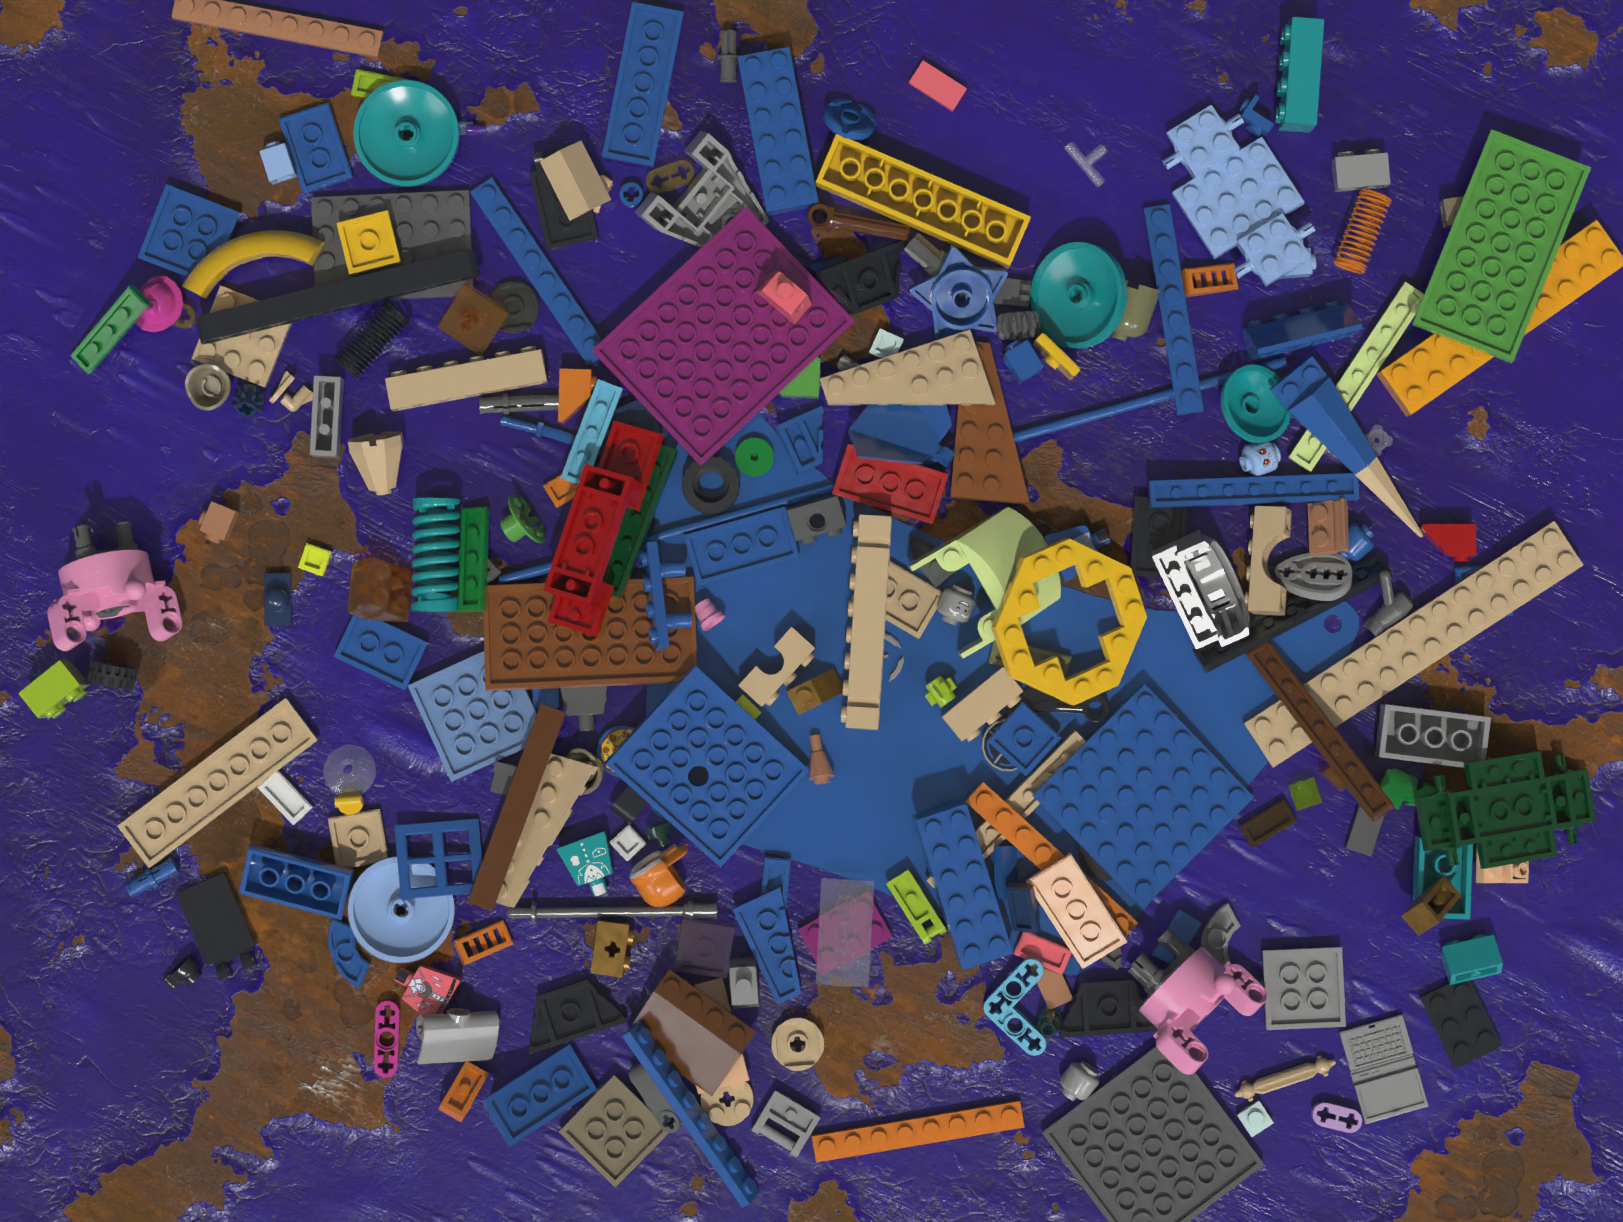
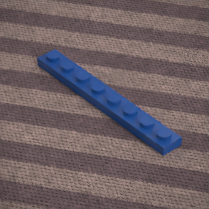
M491 177L470 193L589 367L599 360L592 350L602 341L601 337Z
M1170 204L1144 208L1143 213L1155 286L1157 290H1160L1158 304L1176 414L1179 416L1203 412Z
M1353 473L1157 480L1148 482L1149 508L1304 503L1328 500L1337 501L1341 498L1347 501L1359 500L1358 478Z
M640 1020L632 1024L622 1035L623 1039L740 1206L743 1208L751 1204L760 1192L755 1181L747 1174L740 1160L727 1145L724 1137L719 1134L712 1124L710 1117L705 1114L698 1104L694 1094L684 1084L680 1074L674 1070L664 1051L659 1048L652 1038L650 1031L645 1028Z

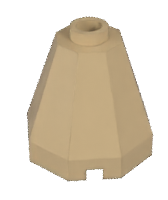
M387 431L381 432L382 435H374V433L350 438L348 441L349 452L369 491H376V495L392 493L391 489L397 486L404 443L402 432Z

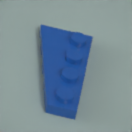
M780 886L732 908L777 1005L801 994Z

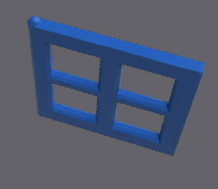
M478 819L407 825L395 824L400 898L403 902L407 899L471 894L482 864ZM468 830L470 853L445 855L443 832ZM432 833L434 856L408 858L406 835ZM471 860L473 883L447 885L445 862ZM434 863L436 886L411 888L409 865Z

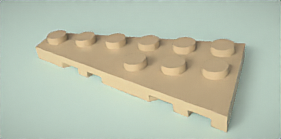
M970 330L820 378L828 405H995Z
M551 753L496 903L507 907H515L530 882V875L536 866H540L544 859V852L555 841L573 811L572 806L579 795L582 796L587 788L585 786L591 774L594 775L599 767Z

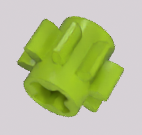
M940 675L925 687L929 692L925 695V698L931 706L937 703L942 708L957 697L953 692L957 686L950 677L944 680Z

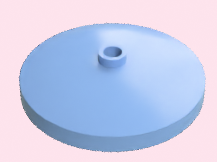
M391 857L373 864L357 879L348 901V920L356 940L371 955L387 962L409 963L425 958L444 942L454 920L453 895L407 899L403 902L400 898L397 857ZM429 864L409 865L411 888L436 886L434 867ZM396 908H404L405 915L401 914L400 916H398L396 914Z

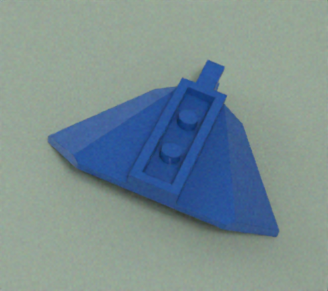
M869 404L848 430L857 458L922 464L929 456H932L940 464L947 467L955 455V452L951 449L939 445L952 426L946 404Z

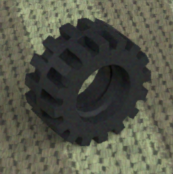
M91 660L87 681L113 688L134 690L138 669L114 662Z

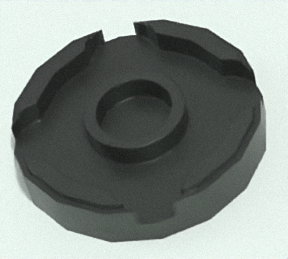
M508 281L499 284L487 301V312L490 321L499 330L506 333L518 334L527 331L535 324L539 316L540 303L536 293L529 286L519 281Z

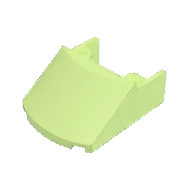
M1005 507L907 564L911 571L918 569L935 558L946 571H956L970 564L995 607L994 610L980 618L977 629L981 637L959 649L957 652L960 657L965 658L995 640L991 625L994 618L999 615L1003 605L1002 599L1009 583H1012L1020 557L1046 547L1048 544L1029 520L1017 511ZM1059 572L1033 583L1041 608L1019 617L1020 625L1060 599L1061 584Z

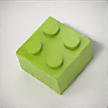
M59 660L18 694L37 718L50 719L53 717L55 719L66 710L64 705L81 699L87 693L85 689L90 684L71 660Z

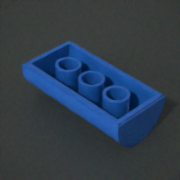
M250 843L239 894L342 920L350 897L355 871L354 869Z

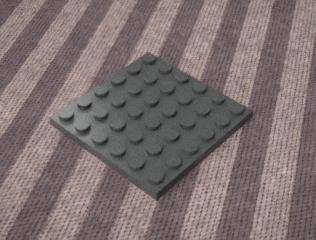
M1157 1045L1094 1091L1086 1100L1081 1101L1041 1131L1108 1222H1189L1264 1165L1197 1074L1187 1075L1179 1071L1159 1051Z

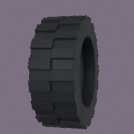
M712 456L702 466L693 461L685 470L684 477L682 478V491L690 506L699 512L719 514L728 510L739 496L740 480L738 473L730 462L719 456ZM715 472L722 477L724 489L719 496L707 498L700 493L698 482L705 473Z

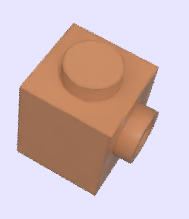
M211 501L208 511L203 510L199 518L198 524L201 525L199 531L206 533L205 539L217 544L220 543V540L228 542L240 512Z

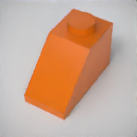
M559 369V423H566L591 399L592 392L597 383V376H593L591 369Z

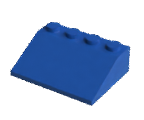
M1338 300L1324 304L1325 309L1315 311L1314 307L1298 310L1299 315L1289 317L1288 313L1273 316L1274 321L1263 323V319L1248 322V327L1244 328L1242 333L1249 361L1351 337L1363 329L1362 323L1348 303L1340 305Z

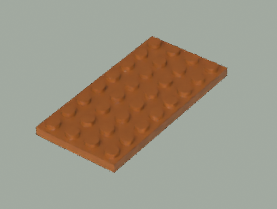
M694 577L662 578L665 611L667 613L691 612L692 627L669 629V646L664 651H655L654 644H650L649 628H652L651 618H647L646 602H649L648 592L643 590V579H630L622 599L611 595L598 637L547 622L555 596L543 591L545 583L487 585L486 611H483L486 691L678 683L693 665L697 666Z

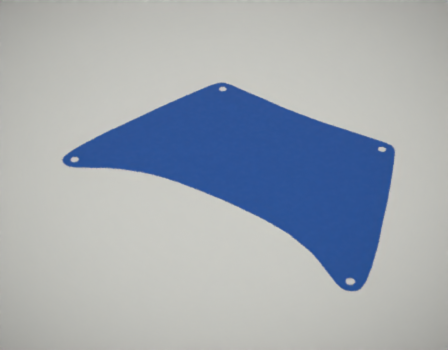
M760 413L756 414L713 455L730 462L736 469L740 480L739 496L735 503L728 510L719 514L833 483L815 467L797 475L779 435ZM669 432L668 444L666 446L679 452L655 512L654 532L718 515L699 512L690 506L685 499L682 491V478L684 477L685 470L695 460ZM761 438L771 446L774 460L770 470L764 475L757 477L747 476L737 467L735 452L739 444L744 440ZM708 472L699 479L698 489L703 496L715 498L723 492L724 481L719 474ZM829 494L801 503L786 506V511L814 502H818L821 500H825L828 498H832L837 495ZM838 496L846 523V528L842 529L843 534L827 538L826 533L816 536L817 541L802 545L801 541H795L800 558L701 586L697 584L684 535L657 542L659 560L661 562L685 561L686 574L685 576L678 577H694L695 606L709 598L719 612L722 611L725 615V618L709 630L703 631L700 627L701 622L695 614L697 667L735 702L744 695L762 712L755 720L809 770L812 753L810 736L820 735L822 750L825 752L835 775L830 778L829 783L815 784L814 780H809L808 772L744 841L743 845L824 869L891 896L893 894L886 885V882L909 869L940 918H943V914L935 889L925 880L930 873L912 815L960 799L965 802L966 798L982 781L1001 799L1005 800L1074 730L1086 741L1142 684H1145L1174 714H1177V718L1245 788L1248 787L1268 762L1243 723L1279 699L1246 657V653L1205 673L1194 656L1192 649L1195 646L1178 611L1154 610L1144 607L1147 618L1119 685L1096 695L1102 697L1108 704L1109 712L1106 718L1101 722L1094 723L1088 721L1083 714L1036 712L1035 714L1062 738L1027 776L1023 775L1018 769L1014 771H1001L991 766L985 759L982 751V738L986 729L991 725L985 722L978 729L981 733L970 742L967 739L960 741L941 717L1002 667L988 663L993 642L965 658L960 657L957 652L981 637L977 624L982 616L995 609L970 564L956 570L936 587L944 592L946 588H952L953 585H957L973 592L972 597L976 600V604L967 622L962 623L958 621L956 626L942 620L943 615L936 609L921 637L917 639L886 620L885 633L894 637L899 642L901 648L894 646L891 642L884 639V655L888 654L889 657L883 658L879 730L846 728V723L841 722L842 706H847L848 696H843V693L798 715L786 691L832 668L835 669L842 685L844 680H849V670H845L844 665L845 653L851 652V644L846 642L847 626L852 627L853 617L848 616V603L854 595V591H850V574H856V565L851 563L852 547L858 546V538L853 536L854 520L859 521V515H889L873 506ZM815 514L810 518L809 523L813 528L820 529L824 526L825 519L822 515ZM892 518L890 561L932 585L919 568L911 571L907 564L914 561L911 551V539L915 538L926 541L935 548L946 541ZM1061 585L1060 599L1023 623L1021 628L1027 646L1072 657L1067 677L1106 660L1098 636L1119 627L1120 624L1112 600L1096 597ZM1344 601L1269 640V642L1303 685L1347 656L1359 629V616L1355 609ZM1249 612L1250 619L1257 616L1256 614H1252L1251 612ZM1336 615L1341 619L1342 627L1338 632L1330 633L1324 628V620L1327 616ZM792 627L815 648L812 651L815 657L806 667L801 664L794 671L798 676L788 687L784 684L781 685L776 691L780 695L770 706L765 703L761 707L738 685L755 666L768 675L776 674L783 668V655L774 646ZM904 655L901 672L893 680L889 681L890 675L895 671L899 660ZM940 675L944 680L950 677L957 686L953 690L957 697L942 708L937 703L931 706L925 698V695L929 693L925 687ZM1015 680L1016 683L1023 690V692L1030 687L1027 684ZM677 683L647 684L646 716ZM1092 702L1088 706V712L1093 717H1099L1103 713V706L1099 702ZM1007 705L999 711L1002 716L995 722L1005 719L1004 715L1009 709ZM703 766L693 767L688 773L689 782L693 785L705 783L708 778L707 769ZM967 804L974 829H976L985 819ZM1040 804L1025 818L1033 828L1064 856L1071 852L1084 874L1134 919L1150 904L1149 902L1143 909L1140 908ZM651 806L652 810H653L658 816H660V817L666 819V818H665L664 816H662L654 807ZM1005 838L998 846L1013 844ZM1017 849V883L1027 884L1026 879L1041 870ZM993 850L984 861L994 890ZM996 899L1012 951L1014 952L1022 931H1013L1008 899ZM1040 905L1038 915L1041 928L1038 933L1034 934L1060 945L1064 940ZM1073 956L1069 958L1063 973L1067 975L1080 974L1093 966L1097 961L1082 969Z

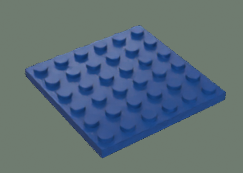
M1142 684L1031 795L1142 909L1254 798L1145 684Z

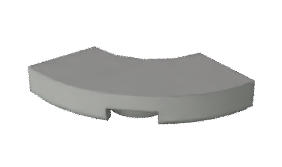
M1228 903L1217 909L1209 918L1200 940V947L1203 946L1222 966L1228 961L1230 962L1227 953L1228 942L1233 932L1241 927Z

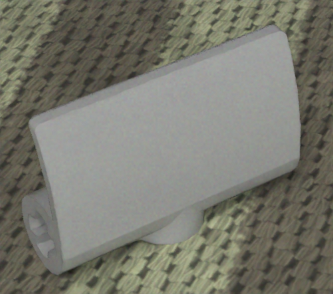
M451 1008L447 1010V1014L418 1015L416 1031L422 1043L417 1063L432 1064L491 1060L495 1052L499 1031L497 1012H470L462 1008Z

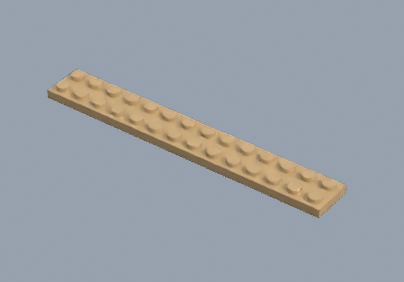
M1552 521L1377 637L1304 683L1303 686L1333 726L1336 727L1583 566V563L1556 522ZM1280 700L1243 723L1272 768L1312 743Z

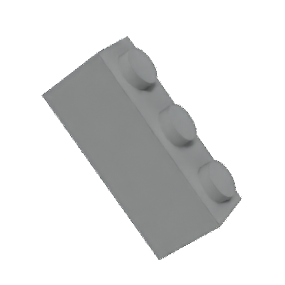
M314 376L310 455L313 457L340 458L344 379L341 377Z

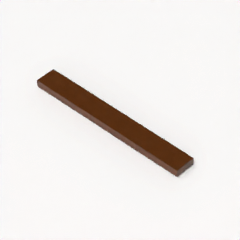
M1268 641L1247 652L1246 657L1370 820L1375 822L1393 809L1395 805L1272 644Z
M541 703L468 903L489 911L494 910L566 712Z

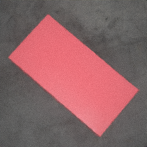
M925 61L921 62L909 81L911 86L952 112L967 90L966 87Z
M1022 932L1013 954L1024 959L1030 956L1041 959L1045 968L1062 975L1072 952L1070 949L1034 933Z

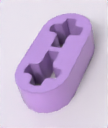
M1318 1102L1311 1110L1312 1119L1322 1127L1353 1133L1360 1129L1362 1125L1361 1115L1349 1107L1329 1102ZM1324 1107H1327L1329 1113L1335 1114L1334 1119L1325 1117L1324 1121H1320L1321 1117L1317 1115V1111H1322ZM1349 1113H1352V1117L1356 1119L1355 1124L1352 1123L1349 1127H1346L1344 1121L1338 1120L1339 1116L1348 1117Z

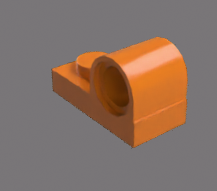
M466 1061L438 1110L462 1123L489 1073Z

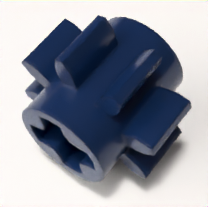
M244 384L241 390H234L232 407L236 408L237 412L244 417H253L256 411L262 413L265 394H261L259 388L254 385Z

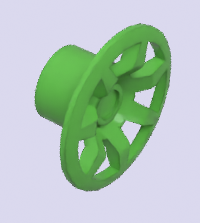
M513 493L509 495L508 505L511 514L500 521L504 534L512 542H517L525 535L537 543L544 542L546 540V531L542 522L536 516H528L531 510L530 504L518 494ZM541 522L540 527H539V526H533V524H538V523Z

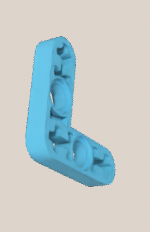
M1030 956L1025 958L988 996L984 1003V1012L1026 1053L1036 1056L1045 1050L1047 1044L1046 1036L1014 1006L1040 980L1044 972V964L1041 959ZM1027 964L1030 966L1036 964L1038 966L1036 970L1038 974L1032 972L1026 978V981L1030 982L1027 985L1024 979L1016 974L1019 972L1023 976L1028 969ZM1011 981L1018 982L1022 988L1021 992L1016 995L1010 994L1006 988L1007 984ZM1001 991L1007 999L1001 1004V1012L999 1010L993 1012L990 1010L992 1006L990 1002L997 1003L1002 998V995L999 994ZM1011 1018H1018L1022 1021L1023 1027L1019 1031H1012L1008 1027V1021ZM1027 1028L1031 1029L1028 1035L1032 1039L1040 1038V1048L1037 1046L1031 1048L1029 1046L1030 1039L1024 1036L1023 1040L1019 1038L1025 1033Z

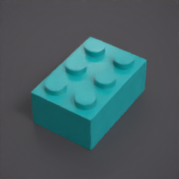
M1415 836L1412 902L1438 879L1445 876L1461 894V897L1443 918L1470 920L1473 844L1463 845L1456 849L1459 865L1448 866L1446 850L1423 851L1421 836Z

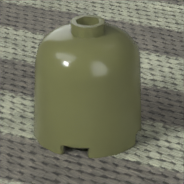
M1126 280L1127 303L1125 312L1111 337L1126 341L1127 337L1142 336L1149 327L1160 290L1140 284L1138 289L1132 288V282Z

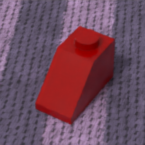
M1476 524L1419 525L1422 534L1445 557H1453V562H1468L1469 557L1476 556Z

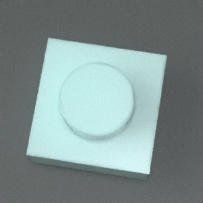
M879 329L869 353L879 358L896 354L904 339Z
M1259 1100L1236 1114L1251 1137L1274 1123Z

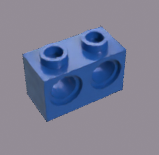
M1020 339L1006 347V353L1002 359L1018 385L1041 372L1044 368L1028 340L1021 343Z

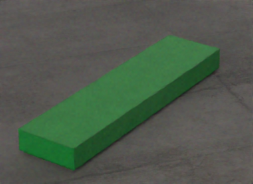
M134 284L129 286L70 356L87 374L94 372L152 303Z
M486 506L468 507L461 510L458 611L461 613L486 611L490 510Z

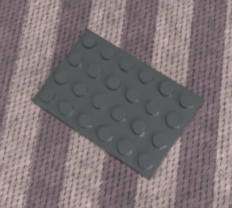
M469 190L311 197L313 237L325 242L314 263L315 287L472 249ZM388 210L402 263L349 275L336 223ZM474 278L388 300L474 296Z

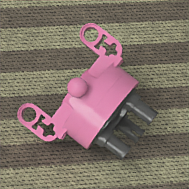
M129 521L114 525L119 546L114 550H96L94 538L90 535L89 525H79L77 528H72L77 551H75L77 560L65 565L58 571L63 596L54 599L47 610L53 642L58 649L62 651L73 649L85 640L86 631L91 632L99 627L101 619L115 618L131 612L145 611L149 632L157 641H165L181 630L182 619L176 594L171 588L164 586L165 581L154 582L148 553L139 550L138 544L134 543L131 523ZM163 623L167 625L168 630L164 627ZM67 632L71 634L73 640L68 637Z
M1168 929L1157 941L1163 944L1175 956L1173 958L1174 961L1165 970H1159L1142 953L1132 963V968L1128 972L1145 987L1144 991L1149 995L1144 1000V1005L1139 1011L1158 1029L1153 1035L1157 1038V1048L1179 1071L1190 1075L1201 1067L1209 1054L1206 1046L1191 1031L1223 998L1242 1015L1251 1016L1266 1002L1268 994L1265 988L1241 965H1230L1231 963L1228 961L1222 966L1203 946L1198 950H1194L1189 944L1185 945Z

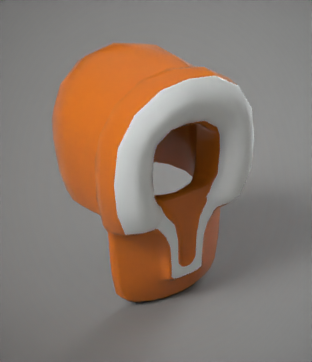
M687 843L674 844L665 851L657 850L652 852L632 868L629 878L649 905L653 907H666L676 902L685 893L686 887L671 864L688 852Z

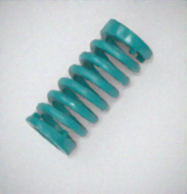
M413 498V510L426 515L416 516L412 519L414 526L425 529L416 530L412 533L414 540L424 542L412 547L414 554L424 556L414 559L412 566L415 569L424 571L414 573L411 579L413 582L423 584L424 586H417L411 590V594L418 598V601L411 604V611L459 612L458 596L436 593L457 590L459 583L436 578L457 576L459 574L457 567L437 565L439 563L457 562L459 560V554L437 551L438 549L457 548L460 545L459 540L438 537L437 535L456 534L460 531V527L436 521L456 520L460 517V513L435 507L446 506L448 509H455V505L460 503V499Z

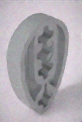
M1306 553L1279 563L1275 568V578L1277 584L1293 594L1312 600L1332 601L1341 598L1349 591L1352 585V568L1348 560L1337 553L1315 557L1310 555V553ZM1289 571V577H1284L1285 572ZM1312 573H1317L1315 579L1310 578ZM1325 573H1330L1329 579L1323 578ZM1338 574H1343L1342 580H1337Z

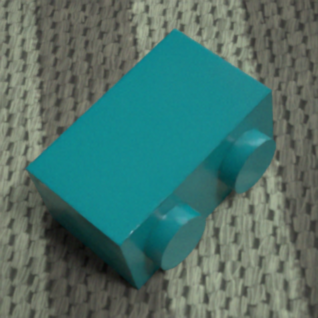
M1480 934L1468 941L1454 940L1442 946L1441 958L1450 985L1502 972L1503 962L1494 934L1489 936Z

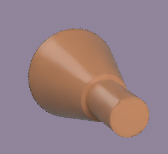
M820 735L810 736L812 753L809 780H814L815 784L829 783L830 778L835 775L825 752L822 750Z

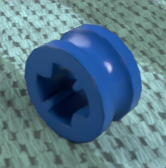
M633 182L626 183L620 189V199L625 206L636 207L643 201V191L638 184ZM629 188H634L635 193L639 192V196L634 197L633 202H629L628 197L624 198V193H628Z

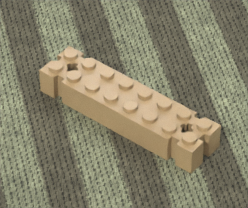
M859 515V521L854 520L853 536L858 538V546L852 547L851 563L856 565V574H850V591H854V600H849L848 616L853 617L852 627L847 626L846 642L851 644V652L845 653L844 669L849 670V680L843 681V696H848L847 706H842L841 722L846 723V728L879 730L892 530L891 516Z

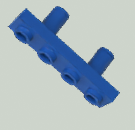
M657 541L646 542L639 556L641 567L645 566L646 576H643V590L648 592L649 602H646L647 618H651L652 628H649L650 644H654L655 651H664L669 646V629L692 627L691 612L667 613L665 611L662 578L685 576L686 567L684 560L661 562L659 560Z

